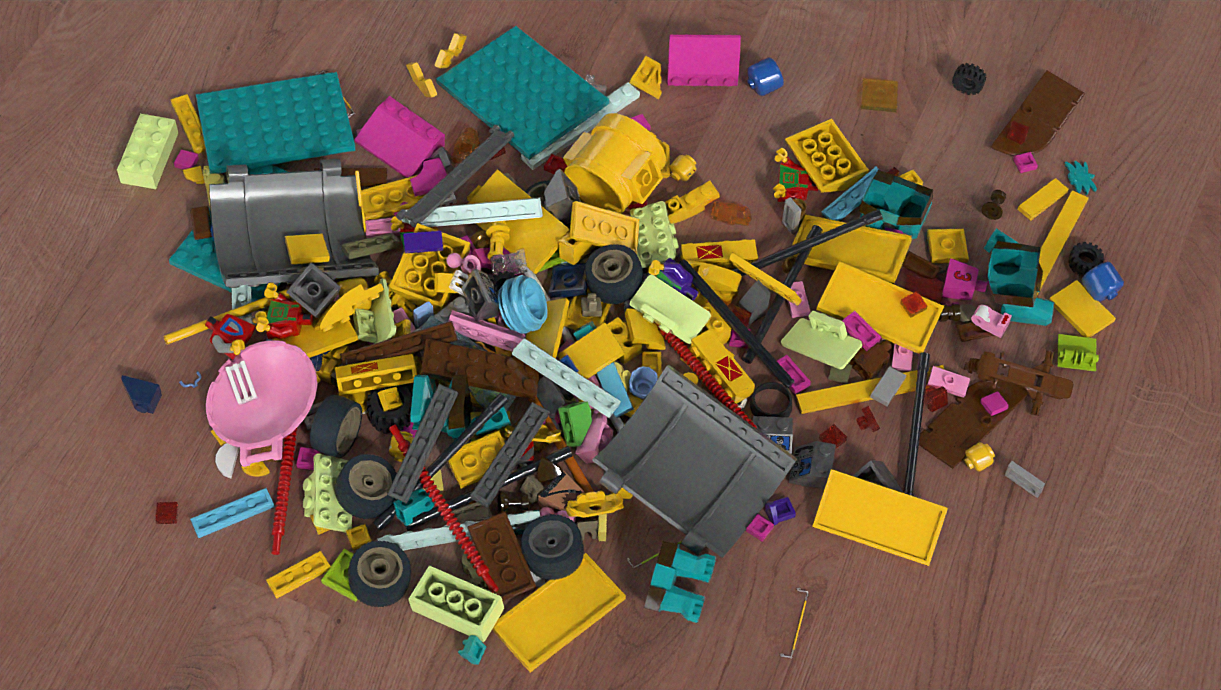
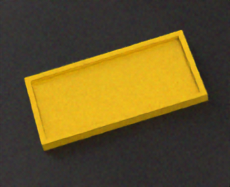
M497 169L468 204L529 199L532 197ZM542 207L543 216L540 218L506 220V226L510 228V232L507 233L510 235V238L505 241L504 248L535 274L557 251L559 240L570 232L567 226L544 207ZM491 222L476 223L484 231L491 226Z
M805 215L792 245L805 241L813 225L820 226L823 230L822 233L845 224V222ZM863 226L814 246L804 264L835 270L840 261L882 280L895 283L912 237L910 235Z
M839 261L816 310L841 321L856 311L881 338L919 354L924 352L944 306Z
M831 469L812 527L929 566L948 507Z
M585 553L580 566L575 572L562 579L549 580L501 616L495 623L492 631L531 673L624 601L626 595Z

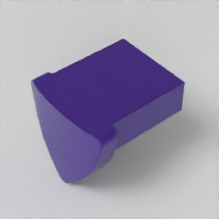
M789 497L767 502L764 505L766 514L774 525L796 516Z

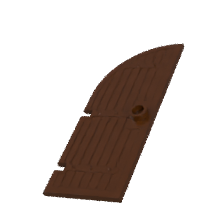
M1046 70L994 141L991 148L1014 156L1028 152L1035 154L1043 150L1057 134L1053 127L1060 130L1076 108L1071 102L1078 104L1085 93Z
M989 378V381L980 380L967 388L964 398L960 396L956 398V401L960 403L959 405L952 402L927 426L932 430L930 433L925 429L920 433L919 446L954 469L966 457V450L981 442L1029 394L1024 388L1011 385L1008 382L998 380L996 388L993 389L994 379ZM998 391L1008 403V409L991 416L981 404V399Z

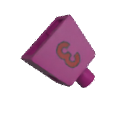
M950 259L941 297L971 300L974 290L985 293L988 282L977 279L979 272L977 268Z

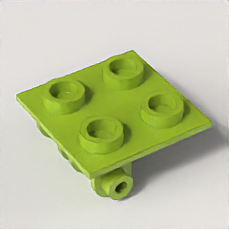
M1058 334L1057 367L1096 372V362L1099 360V355L1096 354V339Z

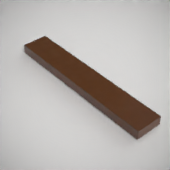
M450 321L341 353L340 356L343 366L421 352L424 351L426 339L451 343L458 341L454 323Z

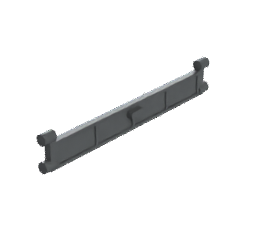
M494 125L489 130L490 137L408 211L402 209L397 213L396 218L400 221L406 218L410 220L412 227H416L417 223L420 224L502 149L514 137V133L512 131L507 133L499 131L500 127Z

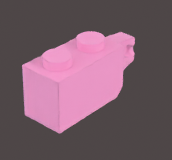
M594 410L592 423L581 446L577 447L575 453L586 464L594 463L592 461L593 458L611 442L613 435L612 428L607 424L608 417L598 410Z

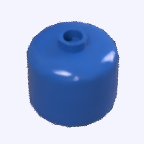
M767 57L749 66L747 69L749 78L747 82L750 88L754 89L760 96H765L784 85L781 71L771 57Z
M1109 261L1097 265L1081 279L1083 286L1091 297L1099 302L1106 299L1112 300L1124 286V280Z

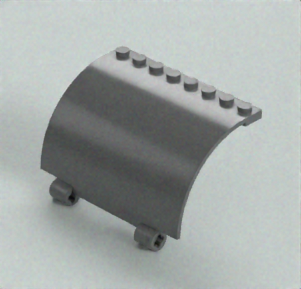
M340 159L320 160V170L250 175H248L246 164L228 165L226 169L228 183L209 184L214 243L220 273L226 287L239 288L241 285L257 287L259 284L274 283L277 285L280 282L293 284L310 264H291L285 236L323 233L330 256L329 262L312 264L331 280L336 278L353 279L359 276L371 278L373 275H379V268L375 262H372L370 255L349 259L342 251V244L365 239L361 207H359L356 176H341Z
M668 365L632 417L592 461L606 471L599 481L600 484L615 495L623 487L683 532L686 537L681 544L698 556L707 546L723 558L770 499L797 461V458Z

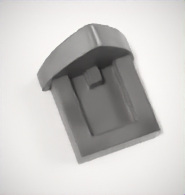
M444 147L435 151L429 159L441 158L444 168L448 173L455 168L451 156Z

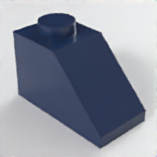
M122 375L121 380L133 407L141 413L153 414L162 396L159 384Z

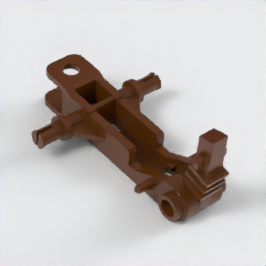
M984 351L980 359L970 358L969 362H965L964 370H967L970 374L976 372L978 379L989 381V378L994 379L993 389L996 388L998 380L1024 388L1033 403L1030 414L1039 416L1040 407L1044 403L1042 401L1043 395L1059 400L1063 398L1068 399L1071 397L1074 386L1073 382L1069 379L1049 374L1050 367H1053L1052 360L1054 352L1046 351L1044 361L1033 368L1003 360V351L1000 353L999 358H996L992 352ZM999 365H1003L1002 368L1009 367L1007 377L1003 373L997 374ZM1037 376L1038 379H1037V383H1036V386H1035V385H1034V381H1035V377Z

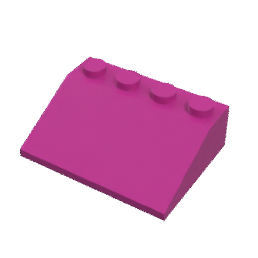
M669 35L667 85L737 86L741 35Z
M389 96L377 107L354 139V142L399 174L408 178L415 176L423 169V162L428 161L435 151L445 147V134Z

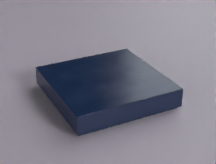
M586 263L553 266L549 288L550 298L587 295Z

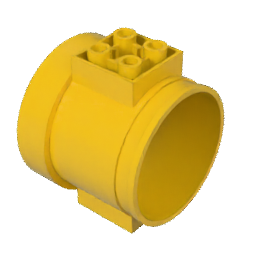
M616 113L604 115L593 128L591 134L583 132L563 157L567 165L564 173L578 188L579 197L585 204L600 208L608 202L621 209V214H623L632 201L640 204L645 202L663 179L660 171L666 165V155L658 140L638 122Z

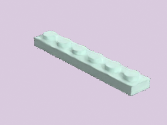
M523 339L513 349L512 355L582 401L588 402V405L608 418L619 407L621 401L526 339Z

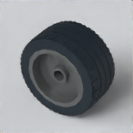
M556 514L539 517L533 520L522 534L521 548L529 570L542 579L555 580L567 577L578 569L583 560L584 545L581 532L575 522L567 517Z

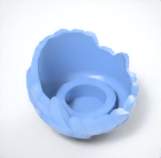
M638 367L632 372L629 379L630 392L638 398L645 399L658 380L657 373L650 367Z

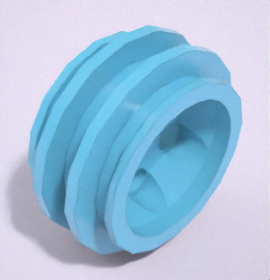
M520 275L507 279L499 290L498 303L501 316L506 325L511 330L521 334L540 329L547 319L548 310L544 292L537 281L531 277Z

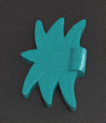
M1067 161L1064 163L1069 171L1067 175L1071 185L1075 186L1077 193L1080 194L1082 188L1086 195L1090 188L1096 192V185L1091 180L1095 175L1088 173L1086 162L1083 163V167L1077 161H1074V166Z

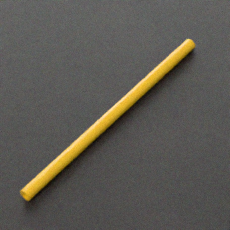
M288 289L278 292L282 293L288 299L291 298V296L288 293H286ZM264 297L214 316V318L221 321L226 314L242 317L270 306L271 299H274V297ZM208 319L164 335L165 343L168 345L209 329L205 326Z

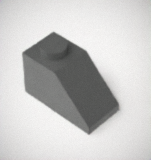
M759 280L753 284L739 301L738 314L749 325L765 316L768 312L771 293Z

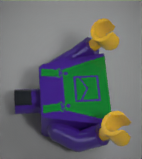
M668 258L663 264L658 260L651 262L649 266V273L651 275H657L658 279L690 300L694 301L696 299L698 291L691 287L693 276L681 264L676 263L671 258Z

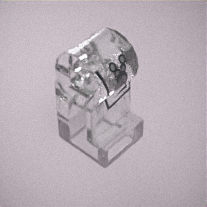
M524 249L517 250L516 253L495 255L491 258L492 273L494 275H499V272L504 274L505 271L514 274L528 272Z

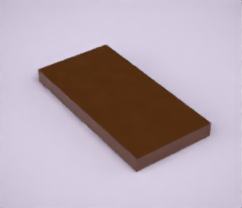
M506 511L468 526L478 555L481 556L480 560H484V565L488 566L489 574L499 588L494 594L501 596L502 601H505L536 588Z

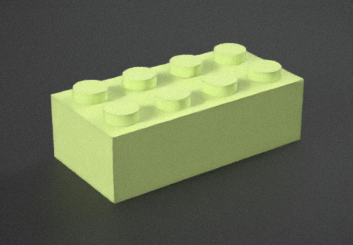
M140 113L117 168L121 183L151 189L157 188L178 136L175 119Z
M432 566L427 568L408 599L412 611L468 636H477L482 642H485L504 610L501 596Z

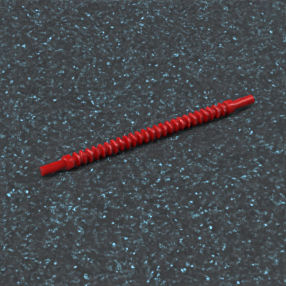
M659 328L660 334L665 337V340L671 344V347L677 351V354L683 358L684 362L690 366V369H693L696 376H699V379L708 387L709 391H712V394L718 398V401L757 429V426L751 422L747 415H744V411H741L738 404L732 400L731 396H728V393L722 389V386L719 385L716 379L712 378L709 371L690 352V349H687V346L681 342V339L670 332L665 333Z
M393 425L389 430L398 442L399 450L405 456L411 444L408 440H405L398 427ZM424 467L419 476V479H421L420 483L424 484L423 488L426 489V493H430L429 497L432 498L435 507H438L437 511L441 512L440 515L444 517L443 520L447 521L446 525L450 526L449 530L453 531L452 535H456L455 539L459 540L458 544L462 545L461 549H465L464 554H468L467 559H471L470 563L474 564V569H477V575L482 577L489 590L495 593L499 588L489 574L488 566L484 565V560H480L481 556L477 555L478 551H475V546H471L472 541H468L469 537L466 536L465 531L463 532V527H460V522H457L458 519L454 517L455 514L451 513L452 509L448 508L449 504L445 503L446 499H442L443 495L439 494L440 490L436 489L437 485H433L434 481L430 480L431 476L428 475V471H425Z
M297 428L284 437L283 461L281 462V476L278 482L279 491L277 492L276 512L273 518L275 522L272 528L273 544L271 553L273 555L280 554L281 538L285 533L284 522L287 516L286 507L289 500L290 476L293 470L292 461L294 460Z

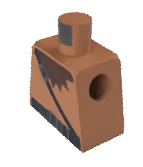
M562 471L561 475L557 476L538 496V505L541 508L550 507L555 513L566 511L568 501H576L577 496L584 494V491L565 471Z

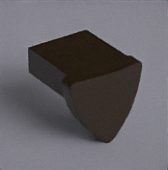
M541 458L537 473L538 481L543 482L561 475L559 463L555 464L549 459Z

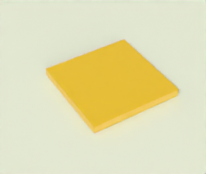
M302 306L303 314H311ZM312 315V325H302L300 335L283 340L271 339L272 341H284L286 344L295 345L311 358L358 340V335L349 320L342 324L339 321L333 323L334 328L323 332L322 329L316 332L314 328L319 319Z

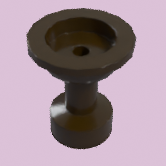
M994 190L992 192V202L984 203L981 208L985 217L991 220H997L1002 217L1003 210L999 204L1004 203L1006 199L1005 192L1002 190Z
M499 491V514L507 511L509 507H520L521 510H528V495H521L520 499H508L506 494Z

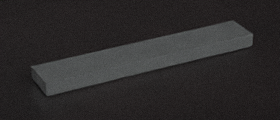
M440 384L438 385L387 495L404 503L408 502L456 400L457 391Z
M533 402L531 403L470 495L471 499L487 508L489 507L548 417V410Z

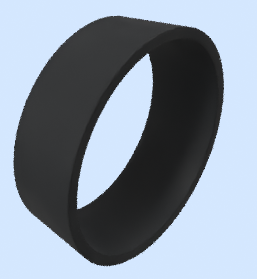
M766 382L758 386L750 400V409L754 416L789 417L792 412V397L789 390L782 384ZM765 389H775L785 394L790 402L784 411L770 414L762 411L757 406L755 395Z

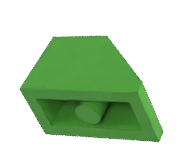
M575 402L558 408L567 446H581L592 423L591 409L588 402Z

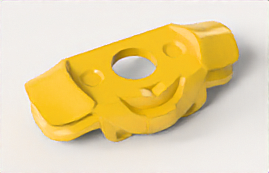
M543 424L532 441L559 442L561 441V430L549 431L548 427ZM506 426L504 437L509 438L515 428Z
M603 491L588 492L578 495L576 501H568L566 512L570 517L582 518L613 513L624 508L622 504L623 498L618 493L616 495L614 493L605 495ZM597 506L600 510H591L590 507Z

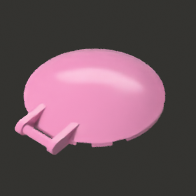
M263 341L240 350V354L234 360L228 359L218 370L219 375L215 382H211L206 398V414L210 426L223 441L240 448V463L243 467L250 466L251 463L282 459L283 438L295 430L304 420L311 409L317 390L316 371L312 361L304 351L295 345L286 344L284 341ZM245 361L258 398L239 405L225 367H231L233 364ZM239 368L248 396H252L242 368ZM234 370L232 371L237 388L239 390L241 399H243L244 395L242 393L238 378ZM272 445V451L251 455V449Z

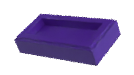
M441 231L403 234L405 254L443 251Z

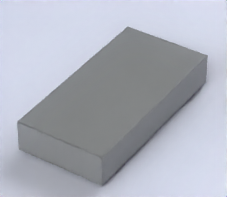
M790 197L785 200L782 223L791 234L798 232L801 209Z
M889 366L870 398L888 407L906 379V375Z
M1013 461L1008 465L1005 476L1038 498L1042 493L1045 483Z

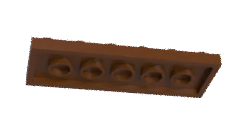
M426 339L420 375H428L429 378L451 382L452 376L467 374L469 386L533 400L536 399L539 372L520 359Z

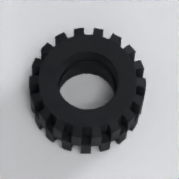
M405 384L371 390V394H368L367 397L368 417L373 427L376 426L377 431L383 430V434H388V432H391L389 428L393 425H396L400 431L404 430V426L407 428L410 426L413 395L409 386L405 387ZM397 387L403 404L402 407L392 412L384 411L378 392Z

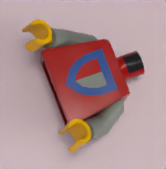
M259 311L255 314V317L245 318L226 314L221 321L210 316L205 323V326L213 331L210 342L218 353H224L234 360L240 354V350H244L245 345L251 339L256 328L257 319L260 316L267 318L266 312Z

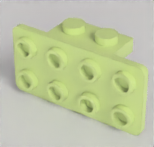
M660 201L643 208L631 209L630 217L639 219L637 256L642 268L649 267L653 260H658L660 263H664L668 258L674 260L677 256L676 249L679 248L677 238H674L673 234H676V228L674 223L669 221L665 202Z
M654 275L647 277L630 301L631 307L641 312L643 318L650 323L654 321L662 331L672 333L687 344H691V339L698 336L711 317L709 311Z
M386 279L380 280L379 284H382L384 290L379 292V297L372 300L370 310L355 309L353 319L358 340L379 343L391 339L396 333V325H394L393 321L394 313L391 310L389 286H387Z
M812 311L809 314L810 321L804 318L799 319L781 340L783 347L838 369L845 368L862 347L860 340L847 335L844 322L816 311Z
M319 453L314 456V472L303 483V490H305V498L303 500L304 516L310 517V515H313V523L317 527L346 533V530L352 529V515L346 512L338 503L335 486L337 478L348 460Z

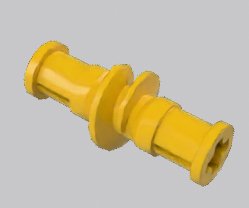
M506 221L491 222V226L486 229V235L490 238V252L487 258L491 261L500 258L504 259L503 247L505 241L510 238V235L507 234L510 232V228L506 226Z
M387 271L379 273L374 279L376 285L379 284L380 277L386 279L387 286L392 281ZM389 289L391 307H402L411 322H414L413 310L417 307L411 301Z

